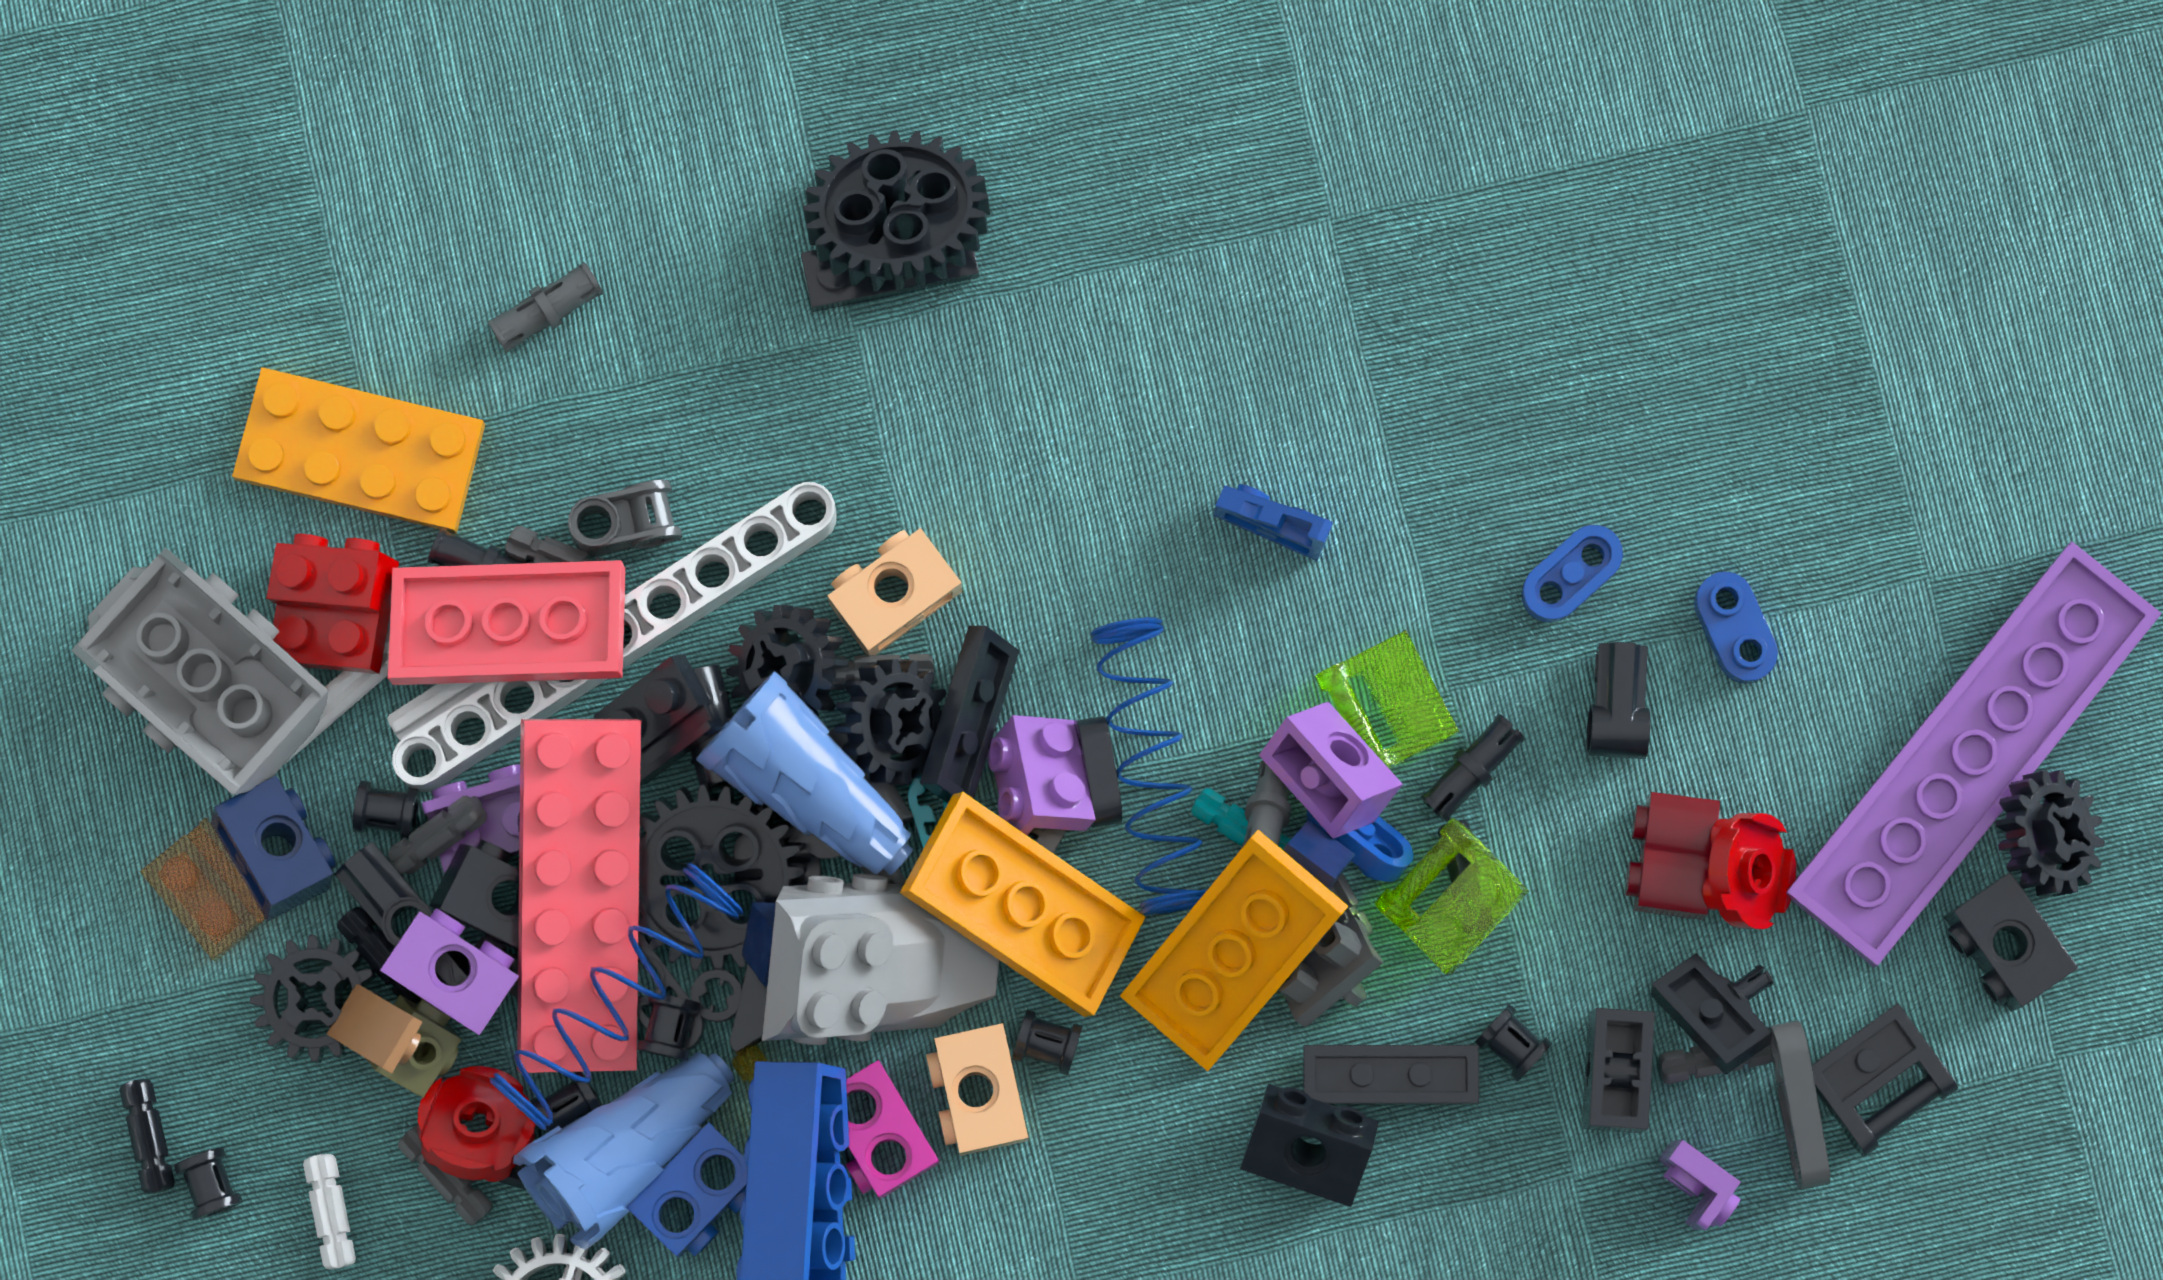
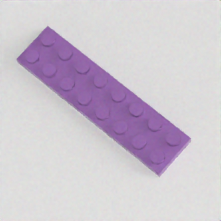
M2071 541L2067 544L1799 874L1786 892L1792 899L1791 901L1873 968L1877 967L2001 814L2003 809L1999 804L2000 799L2012 796L2008 785L2011 782L2023 780V775L2035 772L2162 613L2074 542Z

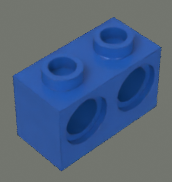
M709 1122L663 1168L665 1170L638 1194L639 1196L627 1207L639 1221L679 1258L687 1250L696 1257L719 1233L712 1224L728 1208L735 1214L739 1213L742 1201L746 1196L748 1167L745 1157ZM715 1157H726L735 1166L733 1182L727 1188L721 1190L709 1188L703 1180L704 1166ZM674 1199H684L693 1207V1222L688 1229L682 1232H670L662 1222V1211L668 1202Z

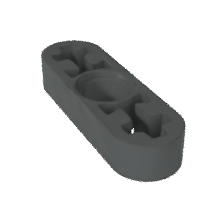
M1799 1020L1771 1025L1768 1027L1772 1032L1771 1044L1769 1046L1789 1159L1795 1182L1799 1190L1829 1185L1830 1168L1810 1054L1803 1027Z

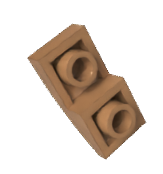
M356 983L341 1008V1014L326 1033L392 1074L398 1063L401 1065L407 1063L417 1049L421 1038L417 1031L423 1022Z

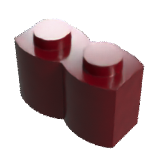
M1650 792L1646 799V806L1636 804L1631 837L1632 839L1641 840L1639 862L1629 861L1625 884V896L1635 897L1634 911L1703 920L1707 916L1708 908L1703 899V885L1709 877V858L1712 848L1711 829L1714 823L1719 820L1720 801Z

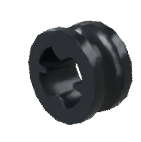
M713 969L705 971L697 977L692 985L690 997L692 1001L701 1003L698 1012L700 1016L709 1021L724 1022L736 1016L743 986L737 977L726 970ZM720 979L719 985L724 987L726 982H729L734 994L726 998L728 1008L716 1013L714 1005H711L708 1010L703 1005L702 997L709 993L707 984L712 980Z

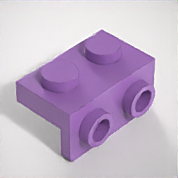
M1012 715L991 740L987 754L988 765L994 771L999 794V817L1025 835H1028L1033 828L1086 831L1096 819L1074 720Z

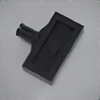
M1696 953L1651 984V996L1725 1075L1771 1044L1772 1032L1753 1013L1749 1003L1750 999L1773 985L1769 972L1767 970L1764 972L1763 966L1757 965L1737 981L1731 982L1729 979L1715 973Z

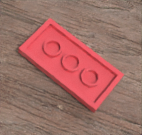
M622 560L392 568L388 679L392 685L622 678L626 568Z

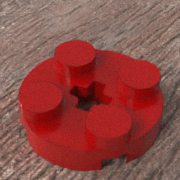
M1738 813L1730 819L1717 820L1711 829L1712 848L1709 858V877L1703 885V899L1707 908L1718 910L1722 918L1735 928L1767 929L1774 924L1769 922L1774 913H1785L1792 900L1786 892L1796 880L1794 850L1784 849L1782 839L1778 833H1787V831L1776 817L1767 813Z
M471 1066L460 1069V1075L450 1077L442 1082V1077L435 1081L424 1098L421 1099L418 1108L417 1133L421 1142L423 1158L443 1172L461 1179H485L490 1182H498L507 1178L511 1174L513 1167L517 1165L513 1163L514 1156L534 1141L536 1124L490 1083V1078H494V1073H498L529 1101L523 1093V1086L516 1078L495 1068ZM476 1113L486 1116V1125L490 1128L481 1132H471L467 1130V1126L460 1122L462 1119L471 1121Z

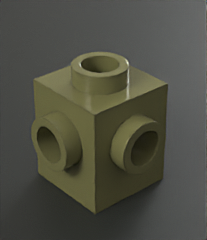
M400 995L394 1005L423 1022L417 1031L421 1035L417 1049L407 1063L404 1065L398 1063L392 1074L368 1059L366 1060L376 1072L424 1098L437 1076L446 1074L454 1064L458 1055V1044L462 1039L448 1024L451 1019L449 1015L423 998L417 1005Z

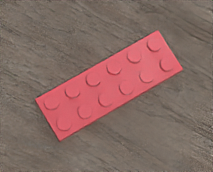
M521 719L517 1050L533 1052L570 1072L584 1071L555 1026L552 1018L553 1009H567L617 1035L624 1036L618 1023L595 989L590 977L591 967H603L638 984V955L628 937L629 926H639L641 721L638 719ZM633 930V936L638 944V931ZM595 971L596 979L628 1030L629 1040H615L561 1013H557L558 1019L587 1064L590 1072L637 1071L638 990L611 976ZM519 1054L520 1060L528 1073L557 1072L530 1057Z

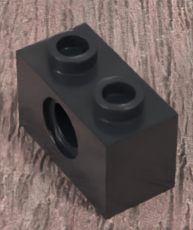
M482 839L477 848L460 843L429 906L441 910L448 916L518 951L519 869L508 864L512 854ZM508 880L515 887L516 901L508 911L499 913L492 904V892L499 883Z
M2011 872L1998 878L1944 916V919L1950 926L1945 932L1955 950L1965 959L1969 956L1973 958L1984 974L1979 978V981L1987 995L1997 1006L2000 1007L2005 1004L2010 1012L2022 1008L2078 969L2076 963ZM1998 930L2011 933L2018 942V954L2013 961L2002 959L1994 950L1993 939Z
M1268 1083L1247 1142L1240 1170L1352 1207L1373 1149L1379 1121L1366 1117L1364 1113L1348 1106L1336 1107L1313 1099L1302 1090L1292 1087L1280 1088ZM1301 1137H1313L1319 1140L1321 1144L1308 1143Z

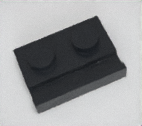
M685 654L670 656L593 715L595 719H638L641 721L640 786L649 783L724 726L720 718L715 719L708 706L712 702Z

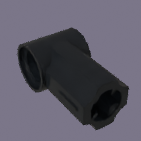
M1625 642L1598 644L1595 660L1594 704L1590 705L1587 721V755L1646 759L1650 740V710L1645 708L1647 646Z

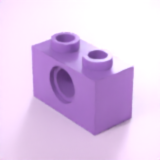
M1329 702L1287 716L1259 754L1262 760L1333 839L1375 822L1403 785Z
M435 908L430 917L419 911L380 971L480 1035L519 977L509 970L515 959L486 940L480 949L469 944L459 937L465 926L441 910ZM447 951H459L468 959L470 966L469 974L460 984L446 985L436 976V961Z

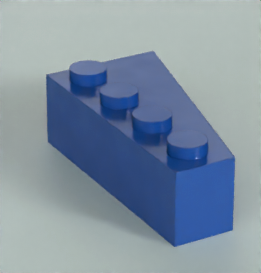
M755 1061L754 1078L750 1083L748 1091L752 1112L750 1137L746 1142L744 1150L748 1171L746 1196L742 1201L740 1210L744 1230L742 1256L739 1258L736 1269L737 1280H846L845 1261L856 1259L854 1235H844L843 1207L847 1201L852 1200L851 1177H848L846 1168L840 1163V1151H844L849 1146L846 1069L818 1062Z

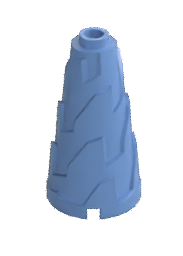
M775 671L737 710L738 712L728 723L726 722L697 757L696 760L707 770L713 771L754 803L767 805L806 836L813 834L846 860L859 867L864 866L875 875L883 869L891 876L913 851L906 843L911 834L904 828L902 820L894 809L863 778L865 776L864 771L828 735L829 730L826 725Z
M697 1052L690 1056L688 1061H682L662 1074L658 1071L609 1104L597 1107L564 1128L557 1126L525 1146L513 1158L514 1164L516 1163L519 1166L522 1164L526 1165L517 1174L534 1202L559 1231L571 1221L579 1231L568 1240L584 1250L588 1249L629 1212L627 1207L639 1196L638 1194L665 1170L662 1167L702 1129L701 1125L732 1094L729 1084L734 1081L733 1073L717 1054L712 1053L707 1057L705 1054Z

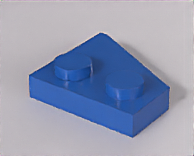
M1239 484L1237 489L1224 485L1215 505L1213 516L1318 562L1332 528V521L1297 507H1289L1271 501L1268 495L1251 486Z

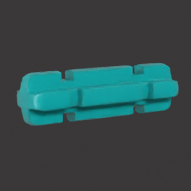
M1211 788L1202 790L1192 805V815L1207 825H1210L1211 822L1218 826L1216 831L1242 846L1248 826V821L1244 814L1245 810L1234 803L1232 806L1224 803L1226 798ZM1281 833L1278 847L1283 850L1291 839Z

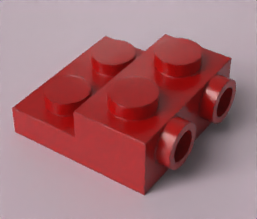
M302 533L294 534L293 544L276 543L266 599L277 604L273 625L280 632L273 641L302 667L380 674L391 613L392 568H398L399 561L380 552L379 543L362 538H346L344 548L328 547V539Z

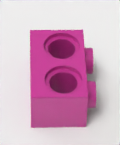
M879 1060L846 1079L847 1097L855 1092H865L871 1095L876 1102L875 1114L868 1122L854 1124L848 1121V1147L855 1159L845 1165L862 1194L874 1189L879 1199H882L940 1164ZM885 1142H895L901 1145L906 1152L905 1165L899 1172L891 1175L882 1174L877 1171L872 1162L875 1149Z

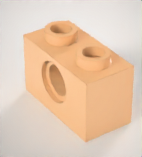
M921 528L910 536L905 530L898 532L878 548L877 551L881 555L880 558L864 569L859 564L853 565L831 583L835 590L827 595L829 605L866 655H877L962 593L961 581ZM889 576L899 577L908 585L906 595L901 600L893 603L881 600L875 593L878 583Z
M1003 1023L934 1038L937 1052L926 1054L933 1089L945 1086L950 1109L938 1111L945 1145L957 1143L959 1154L963 1156L1028 1141L1027 1129ZM972 1075L985 1077L993 1087L991 1099L980 1107L966 1105L958 1094L962 1081Z

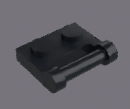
M1899 1003L1890 1007L1811 1065L1816 1093L1841 1125L1851 1144L1863 1157H1866L1879 1147L1877 1141L1935 1098L1939 1096L1944 1100L1958 1090V1086L1951 1074ZM1916 1063L1922 1071L1924 1078L1863 1121L1854 1107Z

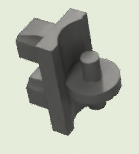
M1353 917L1345 925L1335 922L1314 946L1315 950L1303 959L1278 989L1285 997L1295 1021L1305 1028L1341 998L1354 1007L1364 1002L1367 995L1361 981L1383 964L1380 955L1368 938V930L1365 924L1356 917Z

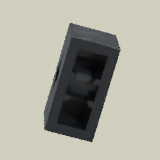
M1595 1008L1588 1013L1582 1129L1642 1133L1649 1129L1655 1012Z

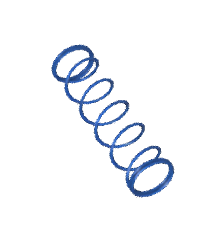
M1156 617L1135 618L1106 624L1093 629L1090 634L1092 636L1091 641L1096 644L1127 642L1111 650L1098 662L1096 671L1101 675L1122 682L1163 684L1115 707L1106 717L1107 725L1116 731L1127 734L1173 737L1125 760L1116 770L1117 778L1123 783L1132 786L1184 790L1134 814L1125 824V830L1131 835L1142 839L1195 843L1151 863L1136 875L1134 883L1140 888L1151 892L1168 894L1142 901L1139 907L1142 908L1140 913L1143 915L1162 914L1193 908L1207 891L1148 886L1140 882V878L1153 868L1200 847L1203 842L1199 838L1151 835L1130 829L1132 822L1142 815L1180 799L1193 790L1191 786L1185 784L1141 782L1121 776L1122 769L1130 763L1176 743L1184 736L1180 732L1124 728L1111 722L1114 714L1123 708L1168 689L1174 684L1170 679L1125 677L1113 675L1102 670V664L1113 655L1162 634L1164 631V626L1161 625L1163 620Z
M687 863V867H683V872L710 899L676 884L667 885L665 894L671 909L693 941L699 954L648 928L641 926H629L628 937L632 947L662 995L654 993L609 969L591 967L590 977L592 983L618 1023L624 1036L617 1035L567 1009H553L552 1018L555 1026L582 1067L586 1078L578 1076L533 1052L515 1050L514 1059L517 1067L543 1106L548 1119L498 1073H494V1078H490V1083L542 1130H546V1126L553 1123V1115L543 1095L523 1066L519 1054L530 1057L575 1081L582 1083L591 1081L587 1064L565 1032L557 1013L576 1019L615 1040H629L628 1030L596 979L595 971L611 976L657 1000L666 999V990L639 948L633 936V930L654 937L696 959L704 958L703 948L672 899L671 889L686 893L734 919H739V915H743V909L717 883L694 864Z

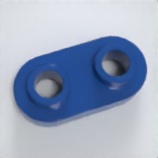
M1587 525L1575 531L1537 565L1525 579L1521 597L1527 612L1535 619L1547 623L1561 621L1572 614L1619 569L1623 559V549L1619 538L1613 531L1600 525ZM1586 548L1597 549L1602 556L1601 564L1597 566L1587 565L1582 559V551ZM1545 585L1556 587L1560 593V600L1554 604L1544 602L1540 597V588Z
M1718 572L1709 576L1696 591L1694 608L1723 673L1735 682L1743 684L1758 682L1775 666L1778 649L1752 588L1743 577L1732 572ZM1725 590L1732 593L1735 598L1734 608H1721L1716 602L1717 592ZM1742 643H1752L1757 647L1759 657L1756 661L1749 662L1741 657L1739 648Z
M1307 810V820L1312 821L1314 824H1316L1318 827H1320L1327 833V831ZM1379 816L1375 822L1334 838L1356 854L1351 861L1358 866L1365 876L1373 880L1396 881L1413 861V850L1407 839Z

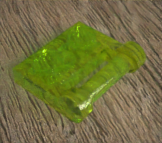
M1406 630L1314 676L1321 691L1329 692L1340 715L1389 769L1457 735L1459 732ZM1362 674L1397 741V744L1389 748H1383L1349 683V680Z
M1451 818L1440 830L1442 838L1393 890L1386 889L1374 901L1378 910L1391 922L1395 923L1444 974H1452L1529 892L1465 825L1454 818ZM1460 852L1471 863L1420 917L1410 905Z

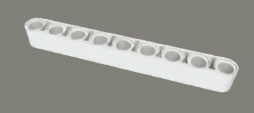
M815 482L798 484L626 594L624 625L632 630V638L629 644L623 648V669L824 540L833 532L836 525V508L831 493L824 486ZM806 500H816L826 507V513L819 523L804 525L794 517L797 506ZM758 531H768L778 538V543L771 554L755 556L746 549L749 537ZM710 562H720L729 568L727 580L716 588H708L698 581V574L701 568ZM662 593H672L681 599V606L678 612L668 619H659L650 613L652 600ZM579 679L570 682H561L559 680L490 682L404 737L396 745L392 754V765L395 773L409 788L418 789L420 792L433 791L521 735V719H547L607 679ZM525 686L532 689L534 701L527 711L513 714L505 709V698L507 693L513 688ZM468 718L483 720L485 723V733L478 743L462 745L457 742L456 730L463 720ZM420 749L434 751L436 764L428 775L423 777L409 775L407 762L415 751Z

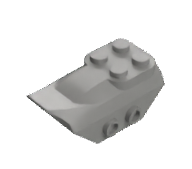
M165 547L149 566L133 567L88 615V632L71 651L109 685L102 695L127 717L136 709L149 721L142 731L169 754L175 746H178L232 795L245 793L273 777L314 732L327 705L328 689L273 641L280 631L254 608L245 616L232 605L239 595L213 572L204 580Z
M853 874L852 883H843L842 879L835 877L810 876L808 877V885L783 886L776 900L762 1041L792 1039V1041L801 1044L823 1045L827 1043V1037H838L849 1041L871 1040L872 1032L940 1027L955 1015L977 1004L991 1000L996 996L999 959L902 895L900 891L904 885L888 884V878L884 876Z

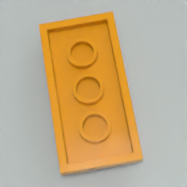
M261 367L232 477L235 481L439 530L445 528L448 532L457 534L486 424L480 419Z
M964 792L953 794L900 891L902 895L1083 1017L1095 1015L1146 918Z
M1257 830L1121 993L1120 997L1206 1071H1209L1343 914L1348 905L1260 830Z

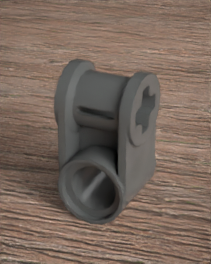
M664 479L646 481L628 486L622 490L580 499L572 507L568 516V527L574 546L579 550L587 552L588 556L595 557L631 549L658 547L681 539L683 537L680 527L674 526L667 495L672 491L671 482ZM648 504L653 508L655 524L650 522L647 509ZM591 514H600L611 522V527L605 536L598 539H590L579 531L581 521Z

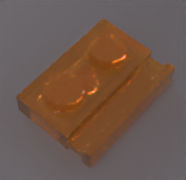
M207 818L201 820L196 828L187 835L184 834L140 871L215 962L261 925L260 923L265 920L263 913Z

